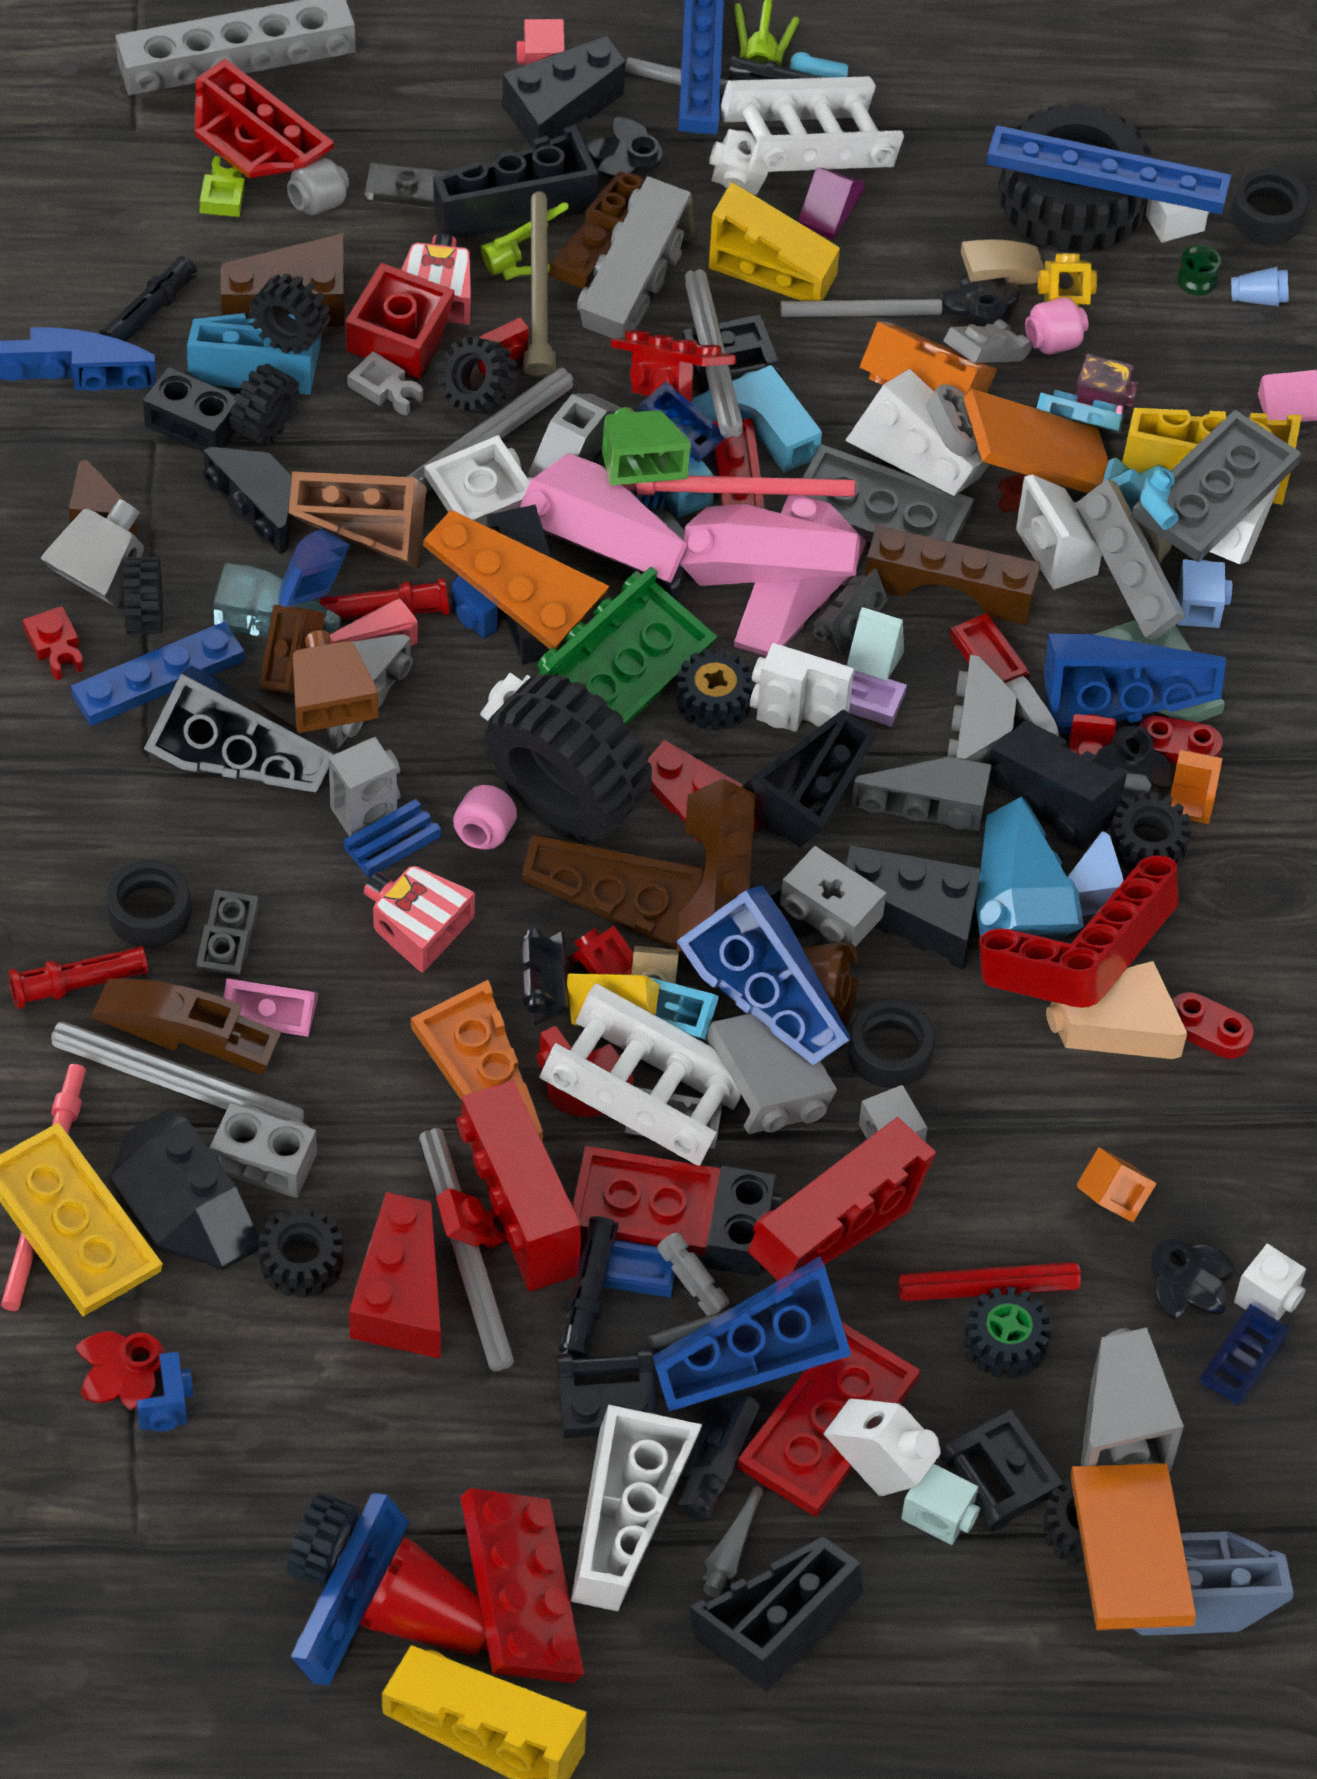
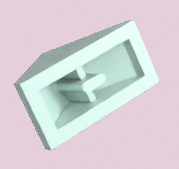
M862 607L847 666L854 668V671L887 681L904 652L903 620Z

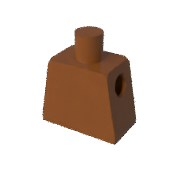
M316 630L309 633L305 637L306 648L296 650L293 653L297 733L378 719V691L354 643L344 641L332 644L330 634L325 630Z

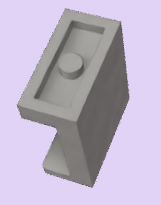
M752 1014L712 1022L705 1040H702L705 1044L716 1049L750 1109V1115L744 1124L748 1134L760 1131L774 1132L785 1125L802 1121L804 1123L815 1122L825 1115L827 1107L837 1091L821 1061L812 1065L771 1033V1029Z

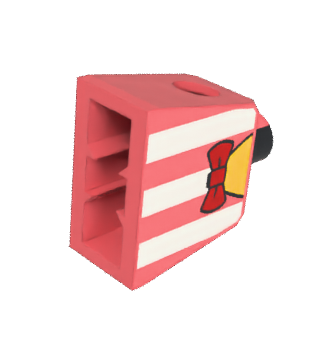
M448 233L436 234L433 237L432 244H413L401 270L455 290L447 322L470 325L471 284L469 251L466 248L456 247V239Z
M417 866L409 867L395 882L376 872L370 877L364 888V895L376 902L373 907L374 929L422 973L429 968L475 918V893Z

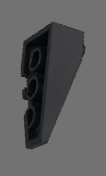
M192 665L181 673L144 747V750L183 770L194 772L199 770L222 774L223 777L257 780L269 785L315 793L318 791L329 770V757L337 754L304 732L297 733L296 727L232 686Z

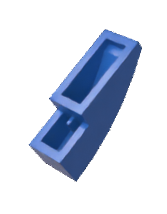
M324 528L304 537L297 545L278 592L279 604L287 608L327 596L338 575L350 544Z

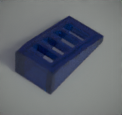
M667 381L648 396L636 411H660L663 409L667 411L665 415L670 420L675 417L681 420L676 426L690 440L689 457L698 463L726 439L712 421ZM687 426L694 429L689 435L683 432ZM701 434L709 438L701 446L694 442Z
M1250 1303L1199 1381L1237 1406H1240L1288 1338L1290 1328ZM1249 1328H1252L1269 1339L1270 1342L1265 1346L1246 1332ZM1241 1341L1260 1353L1261 1355L1258 1360L1237 1348L1238 1343ZM1231 1355L1252 1369L1247 1375L1227 1362V1358ZM1219 1369L1242 1382L1238 1390L1215 1376Z

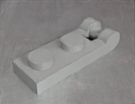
M1001 319L997 320L993 325L976 326L969 324L968 327H951L943 340L973 363L1019 362L1029 354L1033 343L1022 334L1019 336L1011 332V326Z

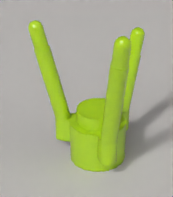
M764 0L760 31L754 33L748 40L742 6L740 3H736L734 10L741 49L739 57L763 63L771 60L776 62V66H781L783 54L799 24V18L793 17L778 45L774 36L768 32L772 0Z
M564 202L547 211V227L549 226V220L568 209L567 203ZM531 221L508 235L481 246L483 261L492 276L502 273L507 281L517 276L531 275V266L516 267V263L522 260L518 243L531 237ZM547 264V273H549L550 264Z

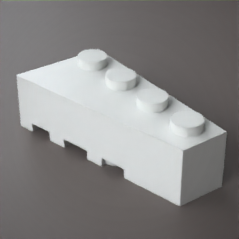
M608 1405L599 1431L571 1602L614 1611L619 1610L693 1450L702 1424Z

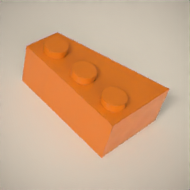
M877 322L860 364V368L870 372L869 379L881 385L910 369L934 392L940 385L947 384L959 389L964 395L971 389L988 393L997 371L995 367L985 363H973L958 351L890 322Z

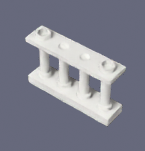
M870 76L728 81L719 114L724 122L746 121L752 131L756 144L748 167L751 172L816 170V168L894 167L904 137L902 131H878L871 119L868 109L876 86ZM835 118H853L861 132L843 133ZM818 119L825 133L807 134L800 120ZM782 120L790 135H771L764 121Z
M595 983L588 993L575 1022L585 1029L571 1050L555 1043L539 1078L700 1166L717 1133L707 1127L714 1112L721 1102H723V1105L734 1110L742 1095L716 1049ZM600 1037L624 1049V1052L610 1073L586 1060ZM640 1059L664 1072L650 1095L626 1082ZM680 1081L704 1094L691 1117L666 1104Z

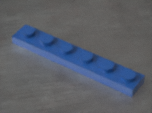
M684 0L678 131L696 134H717L724 0Z
M998 125L995 127L986 164L1217 214L1223 213L1231 179L1230 174Z

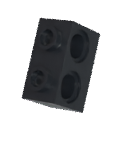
M168 367L143 399L145 427L202 452L209 447L224 448L236 432L231 428L232 424L229 422V418L233 415L230 413L231 406L235 405L237 401L234 400L235 396L226 389H218L198 380L189 373H182Z
M721 1166L706 1246L705 1268L760 1276L761 1264L748 1252V1249L755 1235L753 1227L757 1220L767 1211H774L781 1206L782 1193L774 1192L776 1174ZM748 1199L755 1201L756 1204L747 1205L740 1201ZM745 1239L750 1243L741 1245L733 1242V1240Z

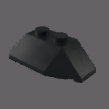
M166 1110L126 1132L109 1177L110 1183L158 1250L189 1260L209 1263L210 1267L220 1270L230 1267L259 1250V1236L235 1184L188 1119Z

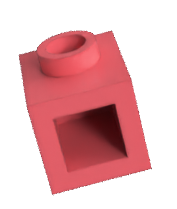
M563 19L524 20V41H517V65H527L564 51Z

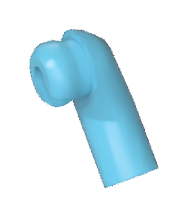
M798 52L791 58L790 69L827 78L847 77L848 66L845 63L811 57L805 52Z
M1158 468L1154 471L1153 475L1147 477L1140 500L1142 506L1163 530H1167L1175 525L1179 519V515L1167 502L1171 492L1170 487L1173 486L1175 479L1169 470Z

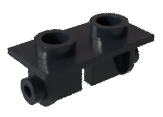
M532 928L526 930L520 940L523 964L529 967V969L523 972V1004L532 1013L533 1024L538 1025L568 1008L566 949L564 932L561 931L547 938L542 935L541 930Z

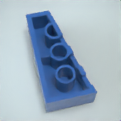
M819 1256L653 1355V1360L668 1410L672 1411L851 1356V1352L827 1272Z

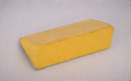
M568 974L567 988L571 1023L574 1026H580L575 1022L588 993L595 983L649 1013L656 1014L660 984L647 976Z

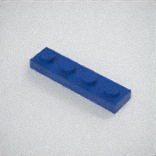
M224 621L71 685V694L89 725L93 726L171 693L181 673L191 665L209 675H214L244 662V650Z
M371 1494L291 1655V1658L314 1684L330 1685L409 1524L406 1517L386 1494Z

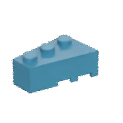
M245 313L193 319L187 343L188 373L195 376L198 380L212 386L241 388L240 386L243 381L248 382V375L252 371L256 372L259 365L269 364L297 379L300 385L297 390L300 391V394H311L321 347V335L307 351L304 352L303 350L300 354H294L293 350H291L287 354L282 352L281 345L276 349L271 347L270 343L272 340L267 337L263 341L259 336L262 332L261 328L254 329L251 324L256 318L246 319ZM288 314L290 317L296 320L293 314Z

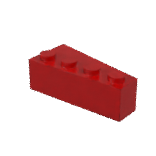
M512 1080L462 1096V1116L456 1118L460 1136L464 1143L470 1142L477 1174L480 1179L485 1180L493 1209L500 1218L528 1292L576 1277L580 1264V1222L514 1081Z
M897 1116L777 1209L764 1213L753 1227L755 1235L748 1252L778 1281L819 1256L823 1264H827L910 1213L936 1151Z

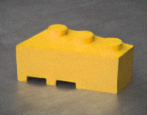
M731 182L712 214L709 269L799 301H823L838 273L840 247Z

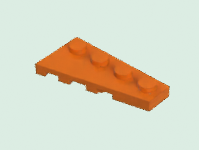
M453 510L446 514L423 541V546L549 649L553 647L558 649L570 631L578 623L582 622L606 595L610 587Z
M489 980L411 1018V1029L460 1099L462 1096L513 1080L539 1137L543 1141L542 1127L526 1083L522 1080L514 1049L511 1048L501 1013L497 1010Z

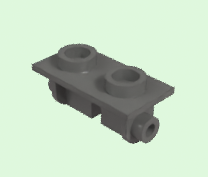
M873 569L868 576L859 575V577H852L845 589L835 599L838 607L830 605L823 615L814 622V636L822 642H825L827 639L833 640L840 655H843L853 642L861 608L864 607L879 612L888 601L878 570Z

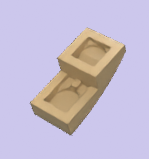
M1009 240L962 242L961 255L971 282L1005 277L1006 283H1014L1016 286L1038 283L1039 270H1045L1036 246Z

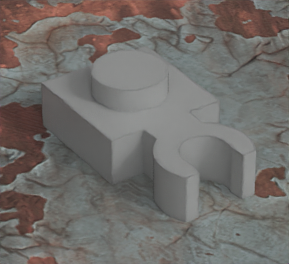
M375 352L368 355L347 376L349 388L379 406L388 399L393 402L394 409L403 415L410 413V402L405 399L406 397H411L418 402L423 400V388L414 381H405V370Z

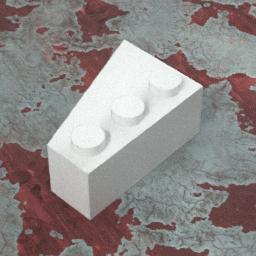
M908 369L882 386L845 441L955 496L979 480L990 464L982 462L978 448L971 456L963 457L954 454L945 446L927 409V402L934 391Z

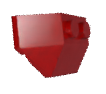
M226 58L196 78L195 136L248 178L277 175L307 167L334 148V142Z

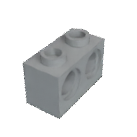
M376 737L329 757L330 808L349 836L397 810V800L401 797L397 785V774L400 773L399 763L394 753L390 749L385 751Z
M230 1103L211 1143L210 1151L229 1177L298 1198L317 1155L316 1130L309 1128L305 1123L298 1120L286 1121L267 1115L256 1107H241ZM240 1138L252 1139L251 1141L245 1143L236 1141ZM291 1151L295 1153L290 1156L279 1155L281 1152Z

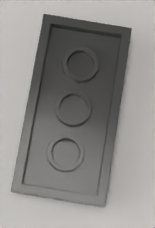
M1234 410L1170 471L1174 475L1175 482L1170 487L1171 492L1167 502L1179 515L1175 525L1167 530H1163L1142 506L1141 500L1133 506L1131 517L1199 562L1299 465L1302 453L1237 410Z
M820 444L803 476V479L856 480L855 497L804 496L830 503L868 542H872L876 526L879 525L956 543L973 510L974 499L960 493L953 496L921 479Z

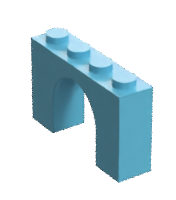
M772 365L758 371L748 372L741 378L732 381L741 419H753L755 438L761 442L783 473L811 462L821 444L822 431ZM710 389L706 393L692 398V402L675 403L670 408L661 411L690 440L691 444L699 436L711 431L712 421H717ZM691 445L688 476H713ZM661 492L666 493V504L677 519L713 504L714 493Z

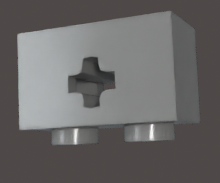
M814 846L783 879L780 905L793 918L804 920L819 930L828 941L832 943H851L856 947L882 919L886 892Z

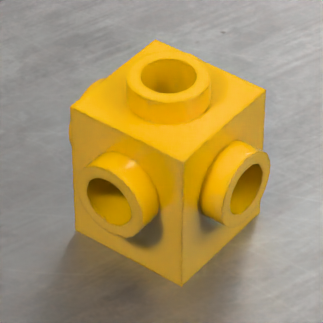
M1056 253V261H1045V270H1039L1038 294H1044L1045 302L1058 298H1069L1079 308V304H1090L1091 294H1096V270H1091V263L1080 261V254ZM1064 273L1069 274L1071 284L1067 288H1060L1059 276Z

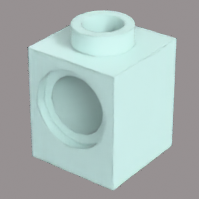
M933 1464L921 1482L909 1490L905 1497L901 1519L953 1545L961 1530L966 1533L970 1532L979 1515L980 1507L975 1505L978 1486Z

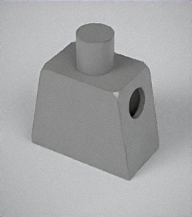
M118 499L107 518L86 508L80 512L44 552L41 559L53 572L113 607L118 608L124 594L125 558H141L144 552V545L135 535L129 532L140 512L121 499Z

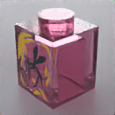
M1086 354L1076 387L1075 395L1078 396L1077 402L1089 406L1093 405L1094 400L1118 406L1116 413L1122 414L1125 406H1133L1138 388V383L1131 382L1134 365Z

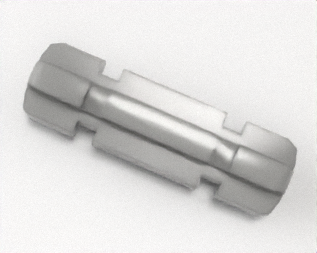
M673 1233L663 1239L657 1246L658 1251L666 1262L671 1261L674 1264L671 1267L692 1297L697 1296L700 1299L698 1305L707 1316L714 1315L726 1308L729 1304V1299L720 1287L715 1289L712 1285L715 1282L696 1255L693 1252L688 1253L686 1250L688 1245L682 1236L678 1233Z

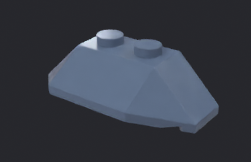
M1228 1531L1181 1533L1196 1612L1195 1625L1131 1629L1142 1636L1239 1632L1293 1599L1294 1592L1286 1555L1275 1550L1270 1552L1259 1544Z

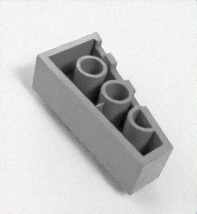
M648 176L641 189L636 188L633 191L628 203L629 212L624 222L619 221L616 224L611 236L612 245L607 255L601 254L594 269L595 278L590 288L584 287L579 296L577 309L580 310L583 328L610 338H625L626 331L636 329L649 308V292L658 293L664 284L667 263L673 266L676 265L682 255V250H680L682 240L690 242L696 233L691 192Z

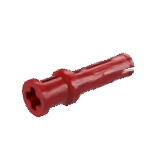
M445 577L438 578L436 583L411 585L408 581L400 584L398 589L319 598L320 610L325 614L324 624L345 620H358L396 599H401L414 616L416 614L441 612L443 616L449 615Z
M138 946L121 952L109 953L61 965L58 961L50 960L46 961L44 967L18 972L16 969L8 970V979L14 1004L17 1009H22L28 1002L50 997L54 1001L61 1000L62 997L66 996V992L107 983L108 979H123L148 974V965L142 946Z

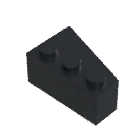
M850 845L846 866L886 892L883 917L874 928L887 934L890 931L898 933L914 941V947L924 952L929 948L951 959V965L963 970L981 869Z

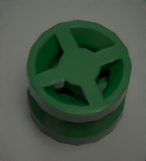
M1193 245L1183 252L1181 268L1177 278L1178 284L1183 291L1191 295L1201 296L1211 293L1216 288L1217 273L1221 265L1219 253L1206 245Z

